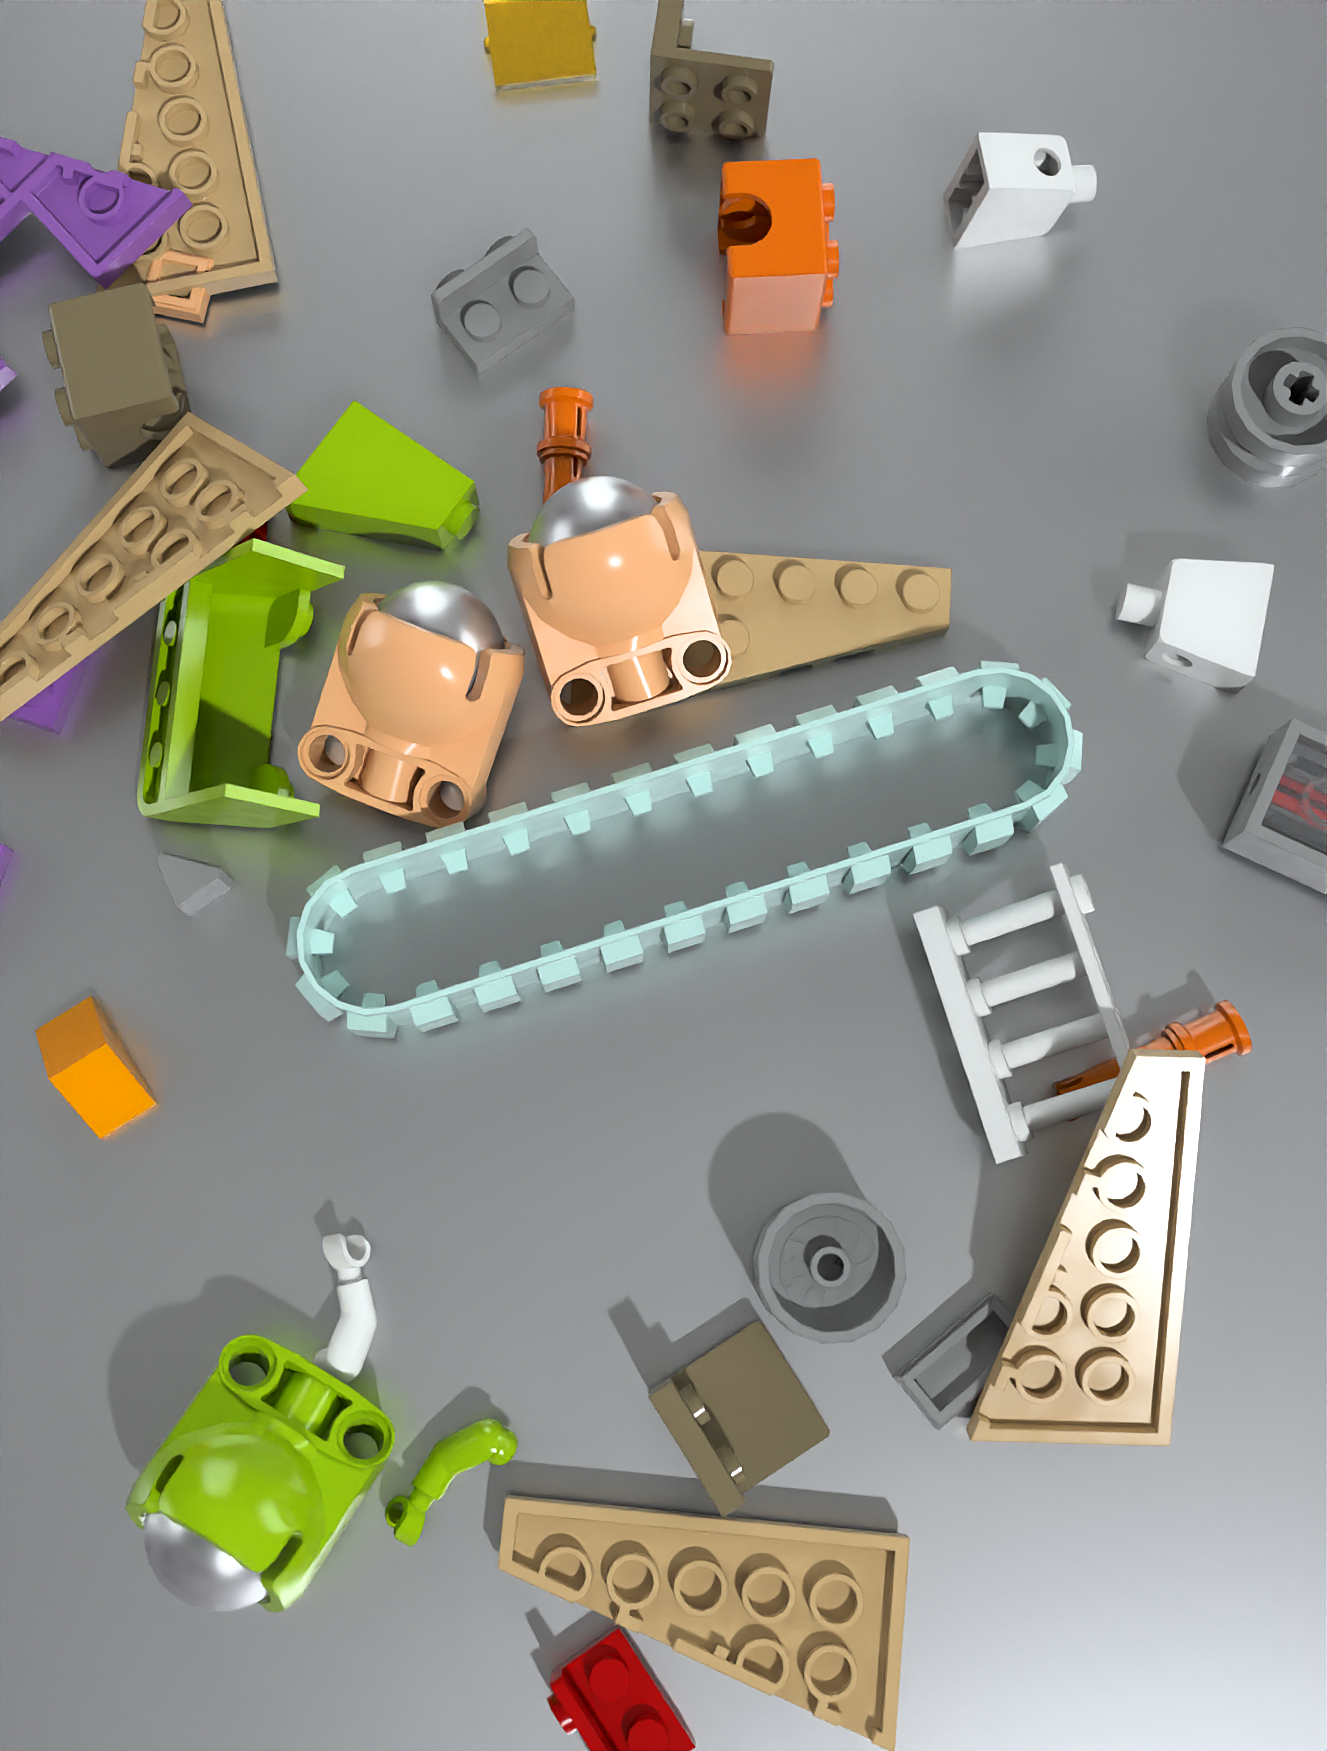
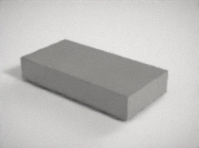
M991 1291L892 1376L931 1425L938 1431L981 1394L1012 1323L1014 1314L995 1292Z

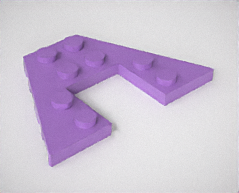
M0 137V242L33 212L105 290L193 206L192 202L180 189L173 188L172 191L132 180L126 173L115 170L104 172L94 169L88 162L54 152L46 155L23 148L16 141ZM0 355L1 392L18 374Z

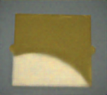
M484 0L489 36L484 39V50L487 54H491L496 92L597 81L592 44L597 39L596 28L589 23L586 0Z

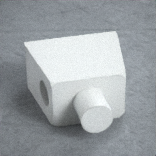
M978 132L943 194L954 249L1042 236L1050 232L1068 204L1093 201L1097 190V175L1094 167L1090 164L1072 166L1067 142L1060 135Z
M1182 558L1172 560L1159 576L1156 589L1130 583L1124 584L1117 604L1116 619L1149 626L1144 648V657L1148 661L1223 691L1237 694L1256 675L1275 565L1258 562Z

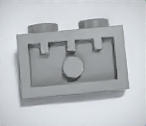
M529 228L524 229L514 237L505 236L496 241L488 249L484 258L465 271L458 269L449 273L441 280L436 290L431 294L436 322L478 376L575 309L574 297L538 254L537 238Z

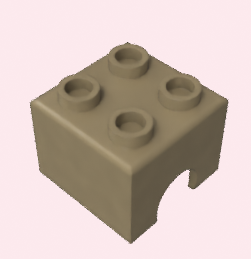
M143 283L131 284L51 303L48 306V313L52 329L42 332V340L48 360L54 370L61 368L65 387L55 389V399L60 416L66 427L74 425L82 450H94L108 469L145 461L188 411L191 413L175 340L166 325H157L153 310L156 304L147 286Z

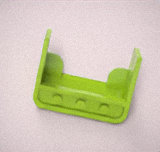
M253 538L229 549L160 602L137 788V805L143 816L172 822L273 828L319 817L320 804L295 799L292 783L289 782L286 770L283 767L268 764L280 649L292 645L299 637L304 636L308 632L313 620V606L310 602L311 592L344 579L345 566Z

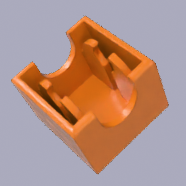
M817 158L738 161L723 164L717 232L719 254L727 255L726 299L722 300L723 327L726 334L815 331L819 324L821 309L832 307L833 279H838L839 275L838 241L829 240V222L834 221L835 193L833 183H822L821 164Z

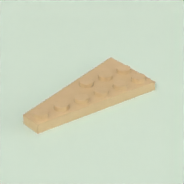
M146 0L142 23L145 32L140 62L136 61L132 81L135 86L132 111H127L117 171L126 173L132 180L169 191H172L173 188L180 189L192 202L193 206L106 290L136 283L145 284L150 265L160 259L168 250L214 259L212 270L196 274V268L164 262L159 281L145 284L152 297L161 295L179 298L190 296L192 289L200 287L202 289L206 288L208 295L278 282L223 0ZM97 285L96 293L106 290L102 286Z
M188 411L0 623V722L308 491L307 487L291 471Z
M700 551L723 636L731 651L732 663L728 674L720 683L687 698L780 676V672L812 665L813 668L833 663L836 658L869 650L878 652L946 635L950 620L952 568ZM698 640L690 644L683 656L684 664L691 667H701L708 663L714 652V643L707 640ZM582 678L573 679L570 704H581L587 701L593 693L594 685Z
M1129 1049L968 1422L966 1431L970 1441L1170 1446L1205 1069V1057L1198 1051Z
M507 1495L505 1497L498 1569L570 1603L576 1602L613 1619L616 1624L637 1634L640 1632L672 1647V1650L770 1696L772 1694L806 1709L812 1712L813 1716L836 1727L840 1725L864 1736L879 1747L888 1751H895L910 1538L907 1534L727 1516L723 1518L717 1515Z

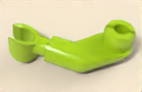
M486 1418L438 1441L411 1484L414 1486V1489L410 1496L407 1498L398 1495L385 1508V1519L387 1524L394 1528L393 1534L395 1539L410 1547L415 1545L424 1526L425 1512L431 1506L434 1499L438 1501L441 1499L454 1476L482 1464L486 1460L493 1465L508 1463L517 1449L518 1441L515 1434L506 1427H503L502 1423L498 1420Z

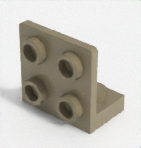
M659 0L650 55L649 124L662 125L676 132H685L691 129L716 132L735 140H743L749 137L764 138L774 62L766 59L693 50L694 20L684 19L685 0Z
M754 1321L648 1391L650 1401L723 1518L746 1503L743 1493L826 1439L830 1434L825 1421L760 1321Z

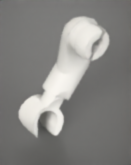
M337 1233L325 1236L322 1246L328 1262L338 1273L340 1285L336 1286L341 1316L328 1348L321 1349L315 1355L313 1364L344 1384H347L357 1378L362 1369L378 1325V1316L368 1277L363 1278L360 1269L361 1266L368 1262L371 1247L369 1242L359 1234L343 1236Z

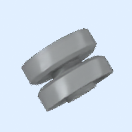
M1305 327L1276 329L1254 340L1236 361L1227 378L1213 395L1207 416L1210 444L1222 464L1242 480L1267 488L1295 486L1317 475L1326 465L1327 334Z
M842 1192L810 1194L781 1207L761 1229L752 1256L754 1285L766 1310L787 1330L822 1344L853 1342L879 1329L898 1306L906 1281L904 1247L891 1221L870 1202ZM833 1254L838 1257L834 1264L841 1266L842 1271L836 1279H823L819 1275L817 1264L822 1256Z

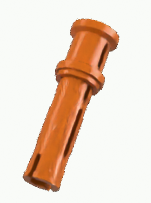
M553 387L540 392L539 406L544 410L543 440L537 444L536 455L540 463L544 465L543 505L560 488L581 479L582 468L587 465L591 458L592 448L590 444L586 443L587 413L593 409L594 398L592 394L585 390L572 387Z
M1223 1000L1215 1004L1214 1012L1184 1025L1174 1021L1165 1026V1029L1160 1033V1038L1137 1048L1198 1051L1205 1057V1065L1232 1053L1241 1057L1249 1054L1252 1051V1043L1239 1012L1228 1000ZM1114 1057L1075 1076L1052 1083L1054 1096L1118 1077L1120 1067L1117 1059ZM1074 1118V1119H1071V1120H1068V1121H1069V1122H1072V1121L1076 1120L1077 1118Z

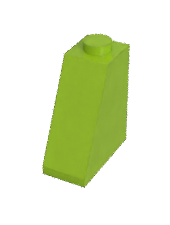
M353 400L296 473V476L307 487L308 491L285 507L289 518L302 526L444 551L454 537L458 539L465 537L474 526L480 513L476 486L472 479L355 400Z

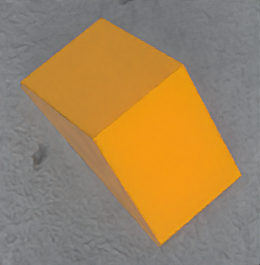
M93 996L86 998L35 1030L49 1081L99 1139L104 1140L159 1105Z

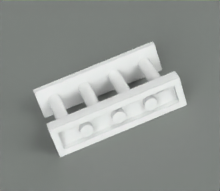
M1063 862L1050 866L1057 886L1055 890L961 921L959 916L949 918L947 910L938 905L913 914L996 1164L1028 1154L1025 1141L1034 1138L1033 1131L1103 1110L1117 1077L1024 1106L1022 1101L1011 1102L1004 1078L1013 1075L1012 1068L1109 1038L1121 1070L1127 1053L1131 1049L1084 915L1095 910L1091 894L1083 874L1071 877L1069 869ZM1066 913L1078 951L982 982L980 977L970 979L962 956L971 952L970 945ZM1088 975L1100 1013L1004 1044L1000 1038L990 1040L983 1016L992 1013V1006Z

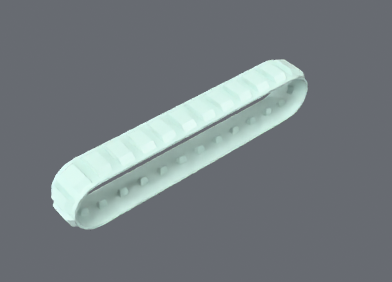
M980 660L975 670L959 674L952 666L917 677L912 689L906 692L898 693L894 686L891 685L857 696L852 709L837 713L831 704L795 716L792 728L776 732L772 724H768L734 735L733 746L714 752L711 744L708 743L673 754V765L652 771L648 762L613 773L612 785L590 791L588 783L585 782L550 793L552 804L528 811L525 802L488 813L489 824L466 830L463 821L426 832L428 843L405 850L401 841L366 851L363 852L364 863L350 867L343 872L337 865H334L305 890L311 898L305 904L302 915L290 917L286 956L294 963L299 964L304 971V974L295 986L317 1013L327 1021H331L343 1013L347 1015V1030L356 1036L395 1038L397 1025L413 1022L421 1032H426L459 1021L456 1008L478 1002L483 1012L491 1011L521 1001L518 988L541 981L546 993L582 981L580 968L603 962L606 973L642 962V948L663 942L667 953L704 942L705 928L720 923L724 924L729 934L765 922L768 914L767 908L782 903L788 914L825 903L830 893L829 888L843 884L848 895L884 884L892 873L891 868L900 865L904 867L908 875L945 864L953 854L952 848L962 846L966 854L970 856L1004 845L1014 834V826L1030 833L1068 798L1062 784H1069L1081 771L1083 733L1072 728L1071 716L1068 713V709L1072 704L1047 677L1039 680L1030 673L1020 671L1019 663ZM982 703L983 708H1008L1018 715L1019 720L1030 731L1033 730L1042 744L1036 747L1035 766L1046 769L1042 788L1029 779L1014 792L1020 804L993 812L987 803H983L967 809L969 820L932 831L927 822L908 827V840L874 851L870 849L866 841L847 847L848 859L812 871L805 861L786 867L787 879L753 890H749L746 883L740 881L725 886V899L688 910L683 900L664 906L665 918L628 930H626L621 920L603 925L604 938L564 950L559 940L540 946L541 958L504 970L501 969L497 960L478 966L479 978L442 990L439 989L435 980L416 986L417 998L391 1006H386L385 994L365 993L361 1007L340 1002L338 1000L350 984L338 970L323 976L321 955L333 954L335 938L334 933L327 932L328 925L337 915L343 919L358 907L355 900L372 891L385 888L388 895L407 889V880L445 868L450 875L469 870L468 861L505 849L509 850L511 856L530 850V841L568 829L572 836L591 831L590 822L628 810L631 811L634 817L652 812L651 803L687 791H691L696 798L713 792V783L750 771L755 778H759L773 773V764L811 752L814 758L818 759L834 754L833 745L870 733L875 740L894 735L893 726L930 714L935 721L953 716V707L958 705Z

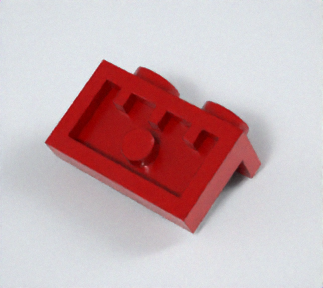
M617 1624L552 1671L550 1687L554 1693L547 1697L549 1707L560 1726L568 1735L578 1730L590 1751H691L696 1747L694 1738L622 1626Z

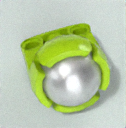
M242 1335L232 1339L223 1348L217 1366L133 1483L125 1509L136 1526L144 1530L146 1554L155 1576L161 1585L175 1598L187 1605L207 1611H232L258 1602L265 1610L278 1613L286 1610L304 1594L372 1484L383 1471L395 1443V1430L390 1419L354 1389L302 1356L259 1335ZM252 1362L263 1369L266 1378L256 1385L244 1386L238 1384L231 1377L229 1371L239 1363ZM353 1433L367 1434L376 1442L378 1453L369 1459H358L347 1452L343 1440Z

